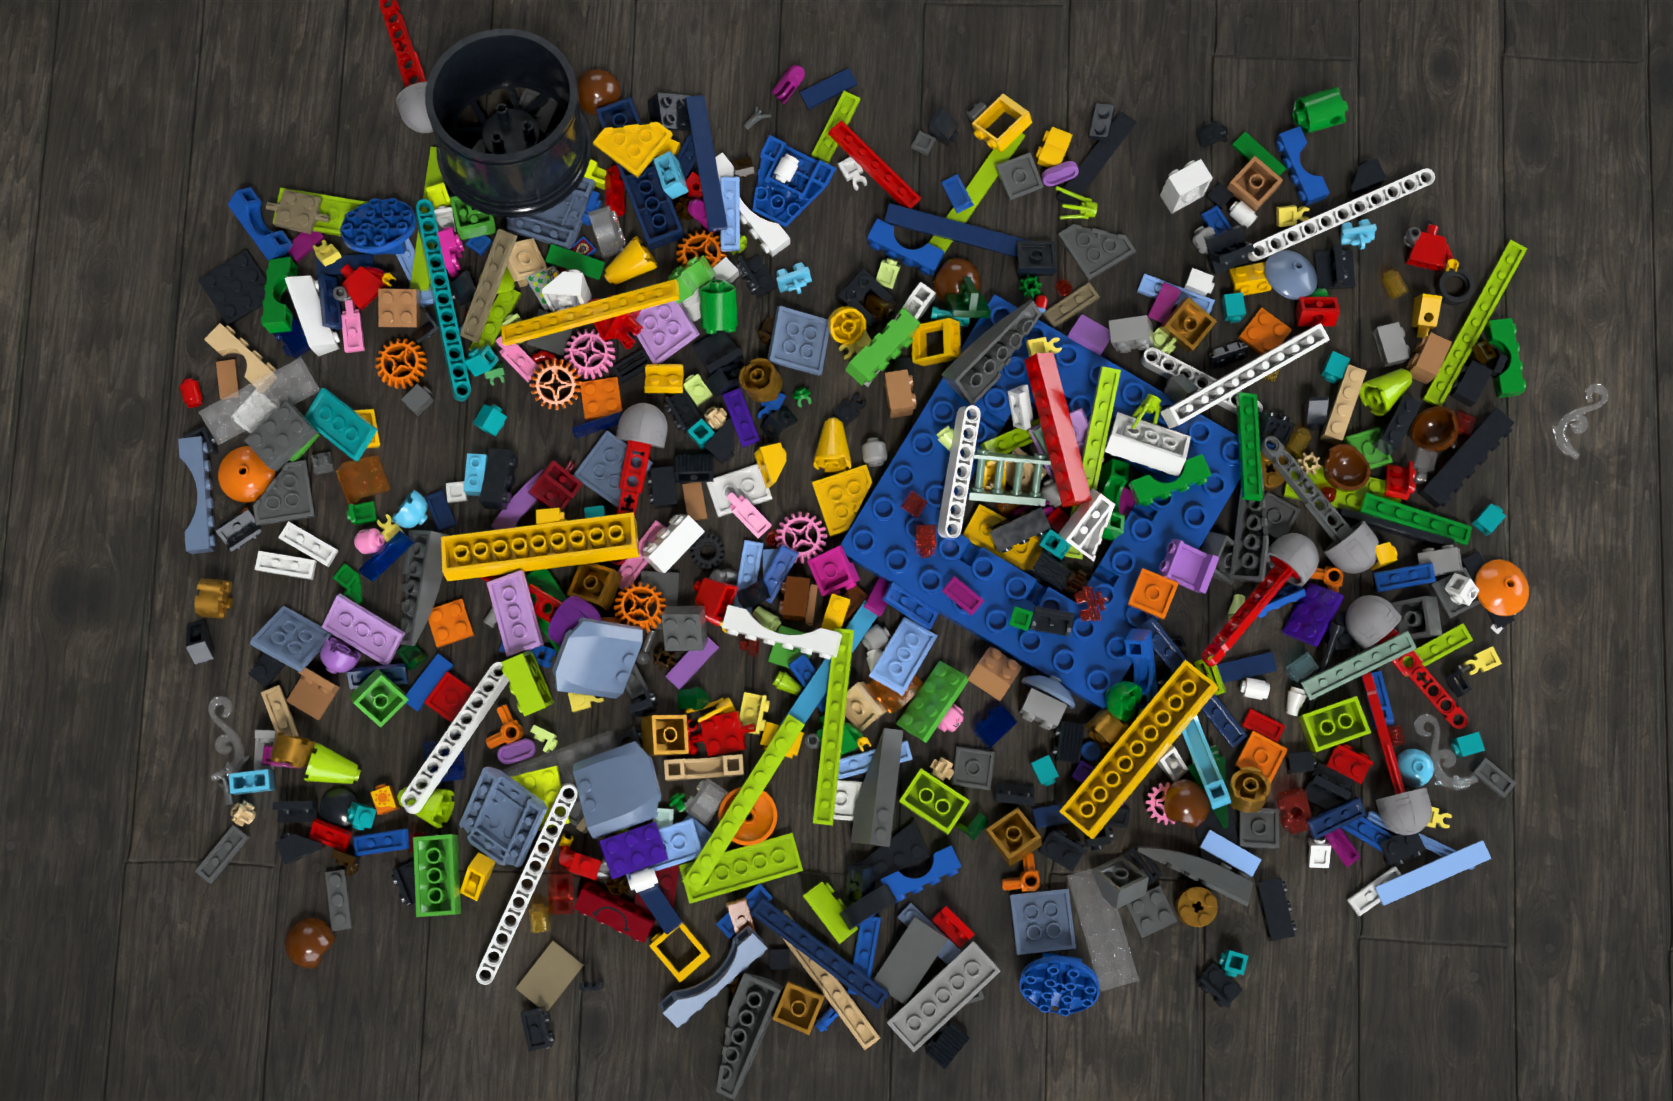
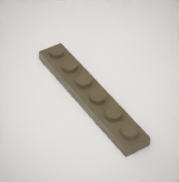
M498 229L460 336L479 343L515 245L516 235Z

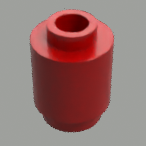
M192 378L183 380L179 388L187 408L202 405L203 397L198 381H194Z

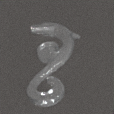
M1598 383L1589 385L1585 390V397L1588 402L1593 401L1592 394L1594 392L1599 393L1601 399L1598 403L1574 409L1561 418L1557 427L1552 425L1558 448L1566 456L1569 455L1575 460L1580 456V453L1573 449L1574 446L1570 444V438H1566V428L1572 420H1575L1577 424L1572 423L1570 425L1571 430L1575 434L1585 432L1588 428V420L1582 414L1598 409L1607 402L1608 391L1603 385Z
M223 696L212 699L208 706L211 718L226 733L216 739L215 748L218 753L228 754L231 752L232 747H228L227 743L232 742L235 754L231 764L227 762L224 769L211 774L212 781L220 780L221 776L229 779V774L238 773L244 762L249 758V756H244V747L237 733L215 714V708L218 705H223L225 708L224 713L221 715L223 718L229 716L233 709L232 702Z
M1429 714L1419 716L1414 724L1415 730L1419 735L1424 737L1431 736V732L1424 730L1426 722H1430L1434 726L1430 758L1434 765L1433 773L1438 779L1435 784L1454 790H1462L1478 782L1476 775L1468 778H1459L1457 775H1454V778H1451L1443 772L1440 766V759L1443 758L1445 760V763L1442 764L1443 767L1450 768L1456 763V756L1451 750L1444 749L1439 751L1440 726L1438 720Z

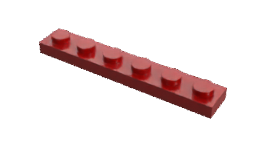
M842 120L828 132V135L902 207L912 209L921 200V197Z

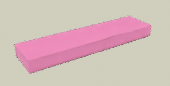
M656 520L638 543L640 557L626 559L617 571L623 576L619 585V589L623 592L625 586L631 587V583L635 582L641 571L648 564L641 556L644 552L643 548L649 542L653 543L657 539L656 535L661 529H666L665 526Z

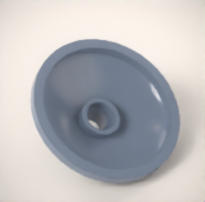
M1281 250L1270 255L1266 260L1264 266L1266 279L1271 287L1282 296L1299 300V297H1309L1316 289V271L1303 255L1290 250Z
M1033 675L1022 679L1021 682L1029 688H1033L1067 704L1068 708L1074 709L1075 707L1072 695L1060 684L1061 679L1053 675L1050 678Z

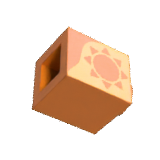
M382 784L376 786L375 791L370 792L378 815H384L400 809L393 786Z

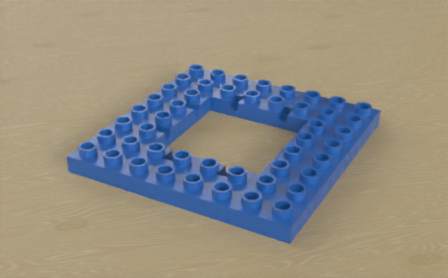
M994 294L988 304L991 310L990 318H980L962 346L961 354L982 334L1016 310L1017 307ZM1037 320L1030 333L1026 334L1023 338L1022 345L1016 350L1009 365H1006L1004 371L1000 372L1002 375L999 380L974 404L980 410L975 451L981 448L980 444L998 437L1011 416L1008 397L1009 390L1024 384L1028 385L1031 407L1037 411L1024 359L1029 357L1026 341L1046 337L1047 342H1049L1053 338H1059V341L1053 343L1055 348H1062V350L1054 354L1068 410L1072 412L1083 408L1088 422L1090 421L1100 366L1121 370L1106 446L1117 412L1132 416L1142 401L1145 400L1147 394H1152L1161 399L1159 405L1162 407L1161 411L1174 405L1175 402L1162 391ZM943 377L842 541L841 545L845 554L851 562L888 583L894 582L937 611L941 616L1038 674L1048 678L1053 675L1061 679L1060 684L1070 693L1098 710H1105L1106 691L1114 684L1122 681L1133 662L1132 658L1126 655V637L1132 628L1136 629L1146 619L1153 616L1127 605L1140 571L1144 568L1159 574V566L1166 556V548L1172 539L1182 540L1184 544L1199 550L1240 480L1238 436L1201 414L1170 429L1191 436L1186 460L1203 454L1212 474L1211 477L1207 479V483L1201 486H1197V484L1191 485L1189 490L1179 493V491L1173 492L1171 497L1161 500V498L1155 499L1154 503L1149 506L1143 507V504L1137 506L1135 503L1124 522V533L1113 540L1086 588L1075 603L1054 589L1042 586L1037 582V579L985 548L973 545L970 542L971 540L960 534L956 538H944L939 535L938 522L950 451L937 440L939 438L936 434L947 426L954 430L958 409L963 406H970L948 385ZM968 410L967 417L970 419L971 413ZM1160 411L1157 425L1169 429ZM1145 412L1141 420L1153 424L1155 412L1153 414ZM966 429L963 432L965 438L967 437ZM963 449L960 450V455L962 457L964 456ZM1114 456L1143 474L1150 475L1158 482L1171 483L1179 478L1178 476ZM973 458L970 481L977 471L978 459ZM959 467L957 469L958 476L961 475V469ZM955 486L954 494L957 495L958 489ZM953 505L951 506V509H950L951 513H952V511H953V509H954V506H953ZM947 527V531L949 534L951 532V528ZM954 576L984 600L972 616L942 592ZM1035 606L1074 613L1071 633L1067 637L1030 630L1031 622L1028 631L1008 626L1014 607L1033 612Z

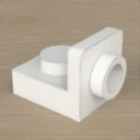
M440 206L436 208L434 213L438 232L446 227H453L456 233L452 207Z
M1324 837L1316 840L1308 838V866L1329 868L1331 845Z

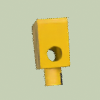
M1421 294L1414 298L1412 327L1418 328L1417 338L1427 337L1429 329L1437 326L1442 296Z

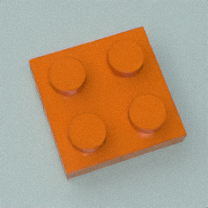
M1261 308L1239 336V339L1263 355L1282 344L1292 329L1264 308Z
M618 377L581 382L580 387L586 421L623 414Z
M1142 568L1127 605L1164 620L1179 583Z
M463 599L432 609L428 621L437 648L475 636Z
M1252 731L1234 766L1240 769L1244 767L1257 768L1263 772L1262 774L1266 778L1268 777L1271 784L1288 749Z

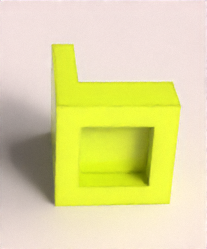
M590 160L584 177L594 180L596 187L605 190L606 170L599 168L597 162Z
M444 183L426 188L427 198L432 203L434 210L440 206L451 207L450 198Z

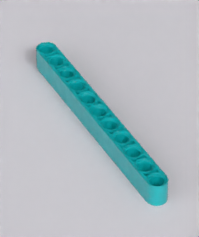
M422 199L417 202L415 216L452 395L455 400L463 402L470 395V381L467 367L464 363L465 357L438 237L434 208L429 200ZM421 207H426L429 210V212L422 213L419 209ZM430 225L433 230L426 231L423 229V226ZM434 243L436 248L429 249L427 244ZM437 261L440 263V266L433 267L430 263ZM441 279L444 284L438 286L434 280ZM445 297L448 302L442 304L438 301V298ZM443 315H448L451 317L452 320L450 322H445L442 320L441 317ZM452 333L455 339L448 340L445 335ZM455 351L459 354V357L456 359L451 358L449 353ZM459 369L463 375L457 377L453 374V371ZM464 388L467 393L460 395L457 393V389Z

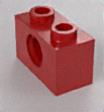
M1299 297L1295 310L1297 325L1315 326L1321 323L1322 326L1335 327L1340 312L1337 297Z

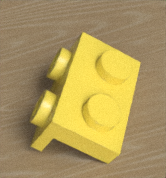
M744 692L740 720L743 725L754 723L756 731L749 733L760 735V732L765 729L766 720L763 717L764 712L769 710L770 701L767 700L766 695L762 696Z

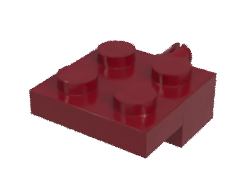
M552 460L546 465L527 493L548 509L560 508L562 512L583 483L570 474L576 466L572 461H568L565 468Z

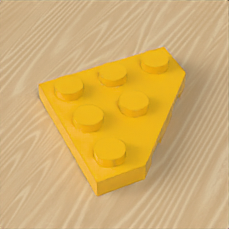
M658 122L646 125H626L621 128L609 127L603 129L593 141V144L638 178L673 134Z
M867 465L812 482L830 537L849 531L872 485Z

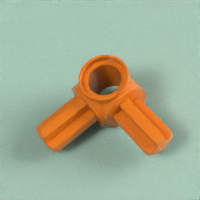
M1326 566L1325 569L1317 568L1310 578L1324 580L1327 589L1338 593L1339 586H1342L1344 572L1337 567ZM1333 570L1340 574V578L1337 581H1333L1329 577L1330 572Z
M507 705L497 708L503 726L499 733L486 739V744L490 749L505 742L510 744L521 739L524 735L523 727L517 720L513 719ZM511 727H514L517 731L515 737H512L509 733Z
M1033 853L1022 859L1024 872L1020 874V877L1002 879L1003 890L1022 889V892L1033 893L1039 889V871L1035 870ZM1029 878L1036 880V884L1033 886H1028L1025 882Z

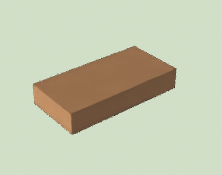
M232 359L216 362L220 399L240 397L237 361Z
M702 483L682 484L687 515L695 522L707 520Z
M810 585L806 625L813 626L818 585Z

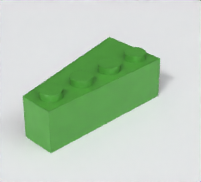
M903 308L899 312L896 321L892 319L882 331V335L878 333L870 342V347L866 345L849 362L845 371L861 386L867 381L869 383L872 382L877 376L876 373L879 370L883 371L889 365V360H895L901 354L903 347L907 349L914 340L912 338L920 322Z

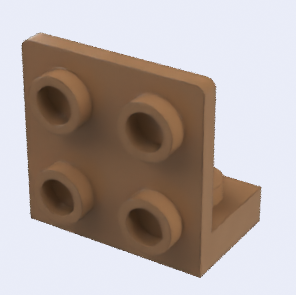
M305 667L300 673L302 676L289 695L287 702L313 718L320 720L340 687Z

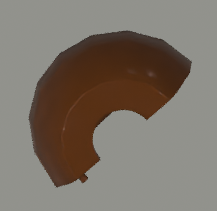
M588 70L583 72L576 81L579 107L588 114L597 115V109L620 100V83L612 73L606 70Z
M949 259L942 266L933 282L936 295L945 302L946 294H959V284H962L963 277H971L979 292L981 276L978 269L965 259Z
M1435 406L1424 410L1412 423L1410 430L1411 439L1419 448L1429 452H1438L1449 448L1458 437V423L1454 411L1445 406Z
M1339 444L1328 451L1324 461L1323 474L1325 480L1333 488L1342 492H1353L1366 485L1370 478L1371 469L1364 455L1356 447L1348 444Z
M1181 779L1174 782L1168 788L1165 795L1164 809L1166 817L1171 821L1187 824V827L1197 828L1205 821L1210 810V801L1206 791L1194 781Z
M304 918L295 922L290 927L285 936L284 947L287 957L294 964L302 968L315 969L321 963L323 954L334 943L335 938L331 928L324 921L318 918Z

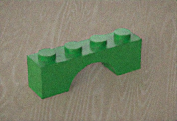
M291 257L270 259L268 268H266L267 282L264 285L265 299L263 300L264 309L261 323L270 334L292 330L293 314L285 304L280 303L282 294L288 288L285 278L297 276L298 267Z
M1512 318L1490 320L1484 327L1486 339L1489 344L1496 346L1503 355L1507 356L1503 373L1494 379L1496 397L1519 396L1526 389V381L1522 377L1521 372L1523 370V363L1519 360L1520 346L1516 342L1515 337L1516 325L1513 323Z
M1201 454L1185 461L1181 475L1176 481L1161 483L1150 475H1146L1131 481L1129 488L1136 505L1143 504V507L1153 504L1155 499L1161 498V500L1171 497L1173 492H1185L1190 489L1189 486L1197 484V486H1201L1208 482L1207 479L1212 474L1204 455Z
M1111 459L1101 467L1099 493L1115 504L1108 525L1104 528L1101 538L1111 541L1124 533L1125 516L1119 512V499L1125 484L1128 482L1129 464L1116 459Z

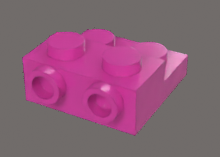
M446 227L438 232L445 268L451 278L459 277L458 270H461L458 259L463 258L461 251H464V246L459 234L454 232L453 227Z
M842 545L807 561L822 596L830 595L831 598L832 594H840V589L844 587L846 590L857 586L856 582L860 580L853 562L849 563Z

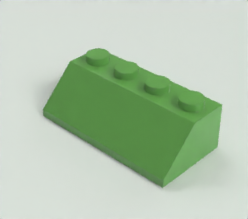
M458 835L413 837L416 917L461 914Z

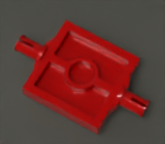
M733 711L713 715L701 721L702 734L691 735V739H693L692 743L704 742L708 757L745 750V733L755 732L756 727L754 723L743 725L739 712Z

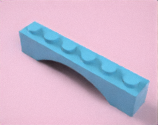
M1196 715L1182 734L1212 809H1216L1230 804L1231 799Z

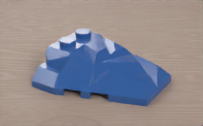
M769 135L761 151L760 169H758V182L755 189L752 211L787 227L829 185L836 168L821 160L817 161ZM788 154L799 162L791 181H786L784 184L775 179L774 171L781 158Z

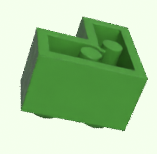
M457 196L449 197L460 240L496 233L493 216L472 210L471 207L459 200Z
M704 255L699 258L694 256L687 261L688 265L683 268L681 265L678 266L668 277V281L676 279L679 284L680 299L676 300L677 304L692 296L697 288L706 284L715 276V271Z

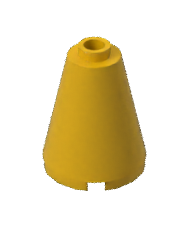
M635 236L605 269L606 274L604 276L610 284H620L658 267L648 248L640 245L643 242L638 236Z
M829 418L824 422L813 460L816 469L819 470V467L825 468V472L828 473L844 472L846 467L851 468L852 463L843 422L839 421L838 418Z

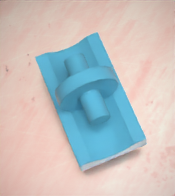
M1368 219L1359 221L1358 227L1353 228L1350 222L1343 223L1341 226L1340 244L1357 245L1359 250L1364 249L1365 243H1370L1375 238L1376 224L1371 225Z
M800 262L793 266L794 272L787 273L786 269L778 270L776 280L780 293L787 290L789 292L796 290L797 294H800V288L812 282L809 268Z

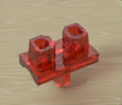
M1082 587V591L1074 594L1077 604L1087 602L1089 608L1080 611L1081 620L1084 622L1101 621L1099 608L1100 611H1105L1104 603L1108 602L1109 598H1102L1101 591L1095 592V598L1092 587Z

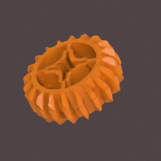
M697 230L695 231V236L689 233V239L683 238L682 242L684 244H679L678 248L680 250L676 252L677 256H679L677 262L681 263L682 268L688 265L687 253L691 254V257L696 256L699 258L698 254L705 252V258L712 268L725 257L727 258V255H725L727 251H721L719 236L717 235L713 238V232L706 235L705 230L702 231L701 235H699ZM702 243L701 246L694 247L695 244ZM709 245L716 249L717 257L708 252Z
M397 338L396 344L393 341H389L391 346L383 345L385 351L378 352L382 357L376 358L379 364L375 365L376 369L379 370L377 374L379 377H382L381 380L384 383L387 382L389 387L394 385L396 389H399L400 385L403 389H406L407 384L413 387L414 380L420 383L418 376L424 377V373L421 370H427V367L423 365L427 363V359L423 358L426 354L424 351H421V347L419 345L415 346L416 343L414 341L409 343L407 339L401 342L399 338ZM398 351H402L401 354H399V355H396V356L393 355L394 353H396V352H398ZM412 353L416 359L415 367L409 363ZM388 361H391L393 364L391 375L387 369ZM396 362H398V363H399V362H400V363H403V362H404L407 366H405V365H398ZM404 372H409L408 375L401 377Z
M553 358V364L550 365L547 359L545 360L546 367L541 363L538 365L541 371L538 369L533 370L537 376H531L530 379L536 381V383H530V387H536V389L531 391L532 394H539L535 398L536 401L541 398L543 399L541 406L548 402V409H551L552 404H555V409L558 410L559 404L566 408V401L570 405L573 404L570 398H578L574 392H581V389L577 388L576 385H581L582 383L581 381H575V379L580 377V374L573 375L576 367L569 370L570 362L563 366V359L560 360V364H556V358ZM552 369V378L540 382L542 375ZM558 369L566 372L571 380L561 379L558 375ZM554 375H556V380L561 382V385H558L557 393H555V388L550 385L554 381ZM567 386H572L570 392L565 397L559 399V391ZM544 387L552 390L554 399L547 397L541 388Z
M642 582L638 583V587L631 583V589L625 586L624 592L618 593L620 598L615 599V603L618 604L614 606V610L618 611L615 613V617L620 618L619 624L625 623L626 625L639 626L642 630L645 628L647 633L650 632V626L656 629V623H662L661 614L667 607L663 604L665 603V598H660L662 592H656L655 586L649 589V583H646L645 587H642ZM637 595H645L648 597L641 599L637 597ZM630 599L633 607L626 614L624 606L627 600ZM654 602L656 605V612L651 617L649 615L650 612L648 611V608L651 607V604ZM637 605L640 607L644 606V611L641 609L637 610ZM635 617H641L642 619H644V621H636L633 619Z

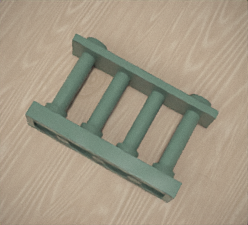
M978 448L974 452L973 458L978 459L975 486L972 489L968 488V500L1045 506L1046 498L1039 492L1043 464H1051V461L1045 454L1035 453L1034 456L993 453L982 448ZM986 460H997L994 488L992 490H984V487H982ZM1005 461L1016 462L1013 489L1010 492L1001 489ZM1024 463L1035 464L1032 491L1030 493H1022L1020 490Z

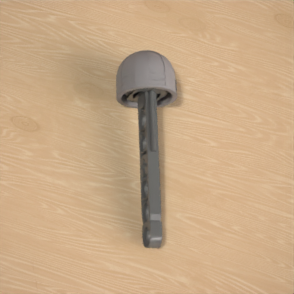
M1269 436L1262 440L1260 444L1261 451L1268 460L1271 459L1273 466L1332 538L1333 542L1324 550V553L1331 562L1341 571L1352 574L1364 572L1372 567L1377 560L1375 550L1379 542L1365 521H1361L1350 528L1290 453L1283 450L1285 447L1274 436ZM1267 441L1273 443L1274 450H1269L1267 448ZM1279 456L1286 459V465L1279 463ZM1291 471H1295L1298 474V480L1292 479ZM1306 488L1309 489L1307 494L1304 492ZM1316 501L1321 502L1322 510H1318L1315 507ZM1328 516L1334 518L1335 524L1333 526L1328 523Z

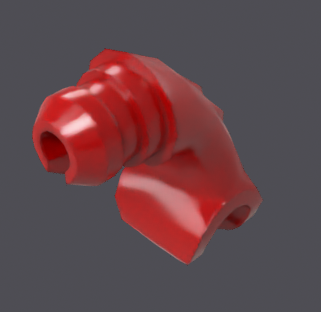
M540 350L538 353L533 354L532 358L535 363L548 359L553 364V358H556V356L547 351ZM556 358V364H560V361Z
M689 719L687 721L688 749L690 755H695L698 748L693 745L689 736L691 732L698 729V723L694 728H690L689 723L693 719Z

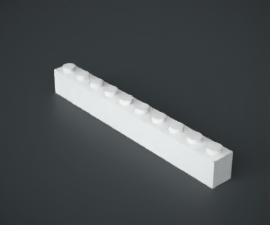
M1321 323L1315 325L1161 411V414L1169 429L1176 427L1330 339Z

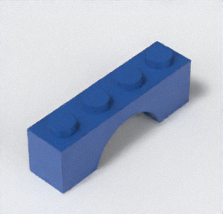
M1299 126L1280 133L1275 142L1276 148L1282 153L1283 164L1289 169L1292 184L1297 187L1299 200L1304 203V206H1308L1326 199L1329 190L1323 177L1309 174L1300 163V152L1307 144L1301 127Z
M251 187L236 190L228 203L234 215L268 261L270 259L285 258L293 246L283 230L273 232L265 225L260 211L261 201Z
M879 219L876 220L867 237V244H869L870 248L876 251L881 250L892 259L898 258L902 260L904 265L908 267L914 266L924 275L930 274L934 276L944 257L943 250L929 243L915 250L902 247L894 237V226Z
M1132 628L1125 639L1126 655L1133 660V683L1142 688L1140 704L1136 703L1134 708L1145 709L1158 693L1151 630Z
M949 846L933 854L932 867L925 876L912 879L905 877L897 871L880 879L883 886L888 885L897 900L895 903L905 899V894L910 891L913 894L924 890L923 885L930 883L932 886L940 882V877L946 874L948 877L959 873L958 868L961 867V864L952 846Z

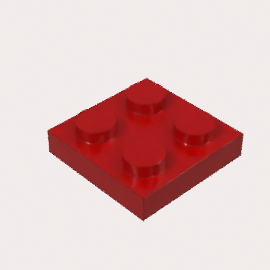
M446 672L424 703L452 723L474 690L449 672Z

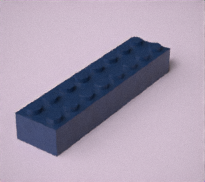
M631 97L596 110L602 129L609 127L621 128L626 125L635 124L641 125ZM654 159L638 178L615 161L649 250L651 251L685 238L670 196L662 188Z

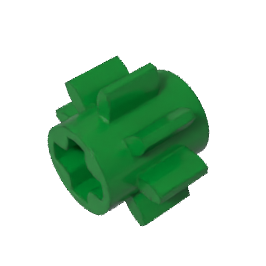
M1027 275L1025 281L1020 280V284L1023 286L1019 287L1018 291H1023V298L1028 296L1033 300L1035 294L1040 295L1041 291L1037 288H1040L1042 283L1037 282V276L1030 278ZM1033 285V288L1027 289V286Z

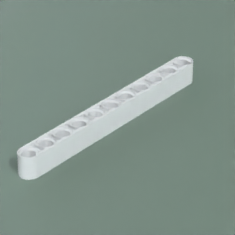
M1422 169L1253 244L1254 248L1256 247L1260 250V256L1255 255L1253 251L1248 253V258L1254 262L1259 261L1422 189L1434 182L1435 174L1431 169ZM1421 174L1426 177V182L1421 180ZM1404 182L1409 184V190L1405 188ZM1388 189L1392 190L1393 197L1388 195ZM1372 196L1376 198V201H1377L1376 204H1373V203H1372V201H1371V197H1372ZM1355 203L1360 206L1359 212L1354 208ZM1338 211L1343 213V219L1338 217ZM1322 218L1327 221L1326 227L1321 224ZM1305 225L1310 228V234L1305 232ZM1288 233H1291L1293 235V241H1290L1288 239ZM1271 240L1277 243L1276 249L1271 246Z
M566 783L561 787L476 974L477 981L480 984L487 985L493 981L578 794L577 787L572 783ZM564 789H573L574 796L571 798L565 797L563 794ZM563 806L566 809V813L563 816L557 815L555 813L556 807ZM548 825H556L558 831L555 834H550L547 831ZM545 842L549 845L550 849L542 852L539 850L538 845ZM532 861H539L541 868L538 870L532 869L530 866ZM530 879L533 885L530 888H525L522 885V881ZM516 897H522L525 903L522 906H517L513 900ZM508 915H513L516 918V922L508 924L505 918ZM504 933L507 935L508 940L500 942L497 939V935ZM493 951L497 952L499 954V959H490L489 953ZM482 970H488L490 971L491 976L489 978H483L480 972Z

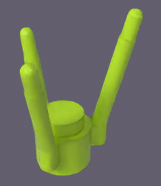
M1056 187V190L1084 201L1081 202L1080 206L1063 204V208L1079 210L1081 214L1060 216V219H1088L1089 217L1096 216L1097 203L1092 202L1091 198H1085L1064 188Z
M1147 394L1145 400L1142 401L1141 405L1131 416L1136 418L1132 429L1136 428L1145 412L1149 414L1155 412L1153 424L1157 425L1159 413L1162 409L1159 406L1161 399L1152 394Z

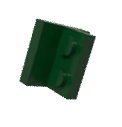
M963 277L962 284H959V294H946L945 302L952 317L990 318L991 310L983 294L978 293L971 277Z

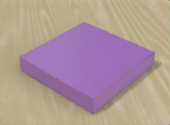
M1083 314L1067 336L1098 355L1102 354L1111 340L1109 329Z

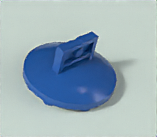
M374 198L346 214V218L341 224L340 233L345 245L357 252L373 255L405 254L406 247L404 241L415 230L416 217L413 209L408 204L398 201L396 198L381 200Z
M1043 952L1042 958L1029 963L1020 975L1019 986L1022 995L1028 1002L1044 1013L1051 1012L1068 1016L1071 1013L1080 1012L1091 1007L1099 996V979L1091 968L1082 963L1081 958L1065 957ZM1051 1005L1059 1007V1011H1052Z

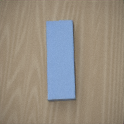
M1208 830L1200 845V848L1250 877L1254 875L1261 862L1260 858L1211 830Z

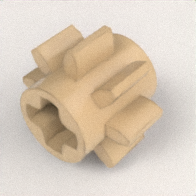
M713 406L705 412L706 420L704 422L710 428L718 430L726 423L725 416L727 413L722 407L719 409Z
M1313 452L1308 456L1303 453L1301 455L1303 460L1298 459L1296 461L1306 474L1311 473L1313 476L1316 474L1315 469L1321 468V465L1318 464L1320 457L1316 458L1313 456Z
M942 757L939 761L934 759L930 765L931 769H933L931 774L941 781H944L945 778L950 780L954 774V770L951 769L953 764Z
M245 800L242 804L236 803L230 813L233 816L232 821L240 826H243L244 823L250 824L256 815V812L253 811L255 807Z

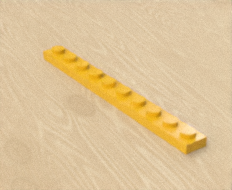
M674 279L501 326L502 344L509 346L679 300V284Z

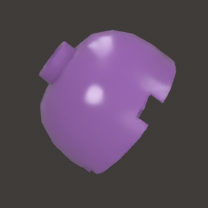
M326 638L320 651V658L327 671L334 674L337 672L344 673L356 666L361 657L360 652L356 648L353 652L348 648L350 645L336 638L328 640Z

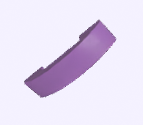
M543 470L539 471L516 493L511 502L508 503L507 510H502L491 525L492 528L499 530L517 527V523L538 501L527 492Z

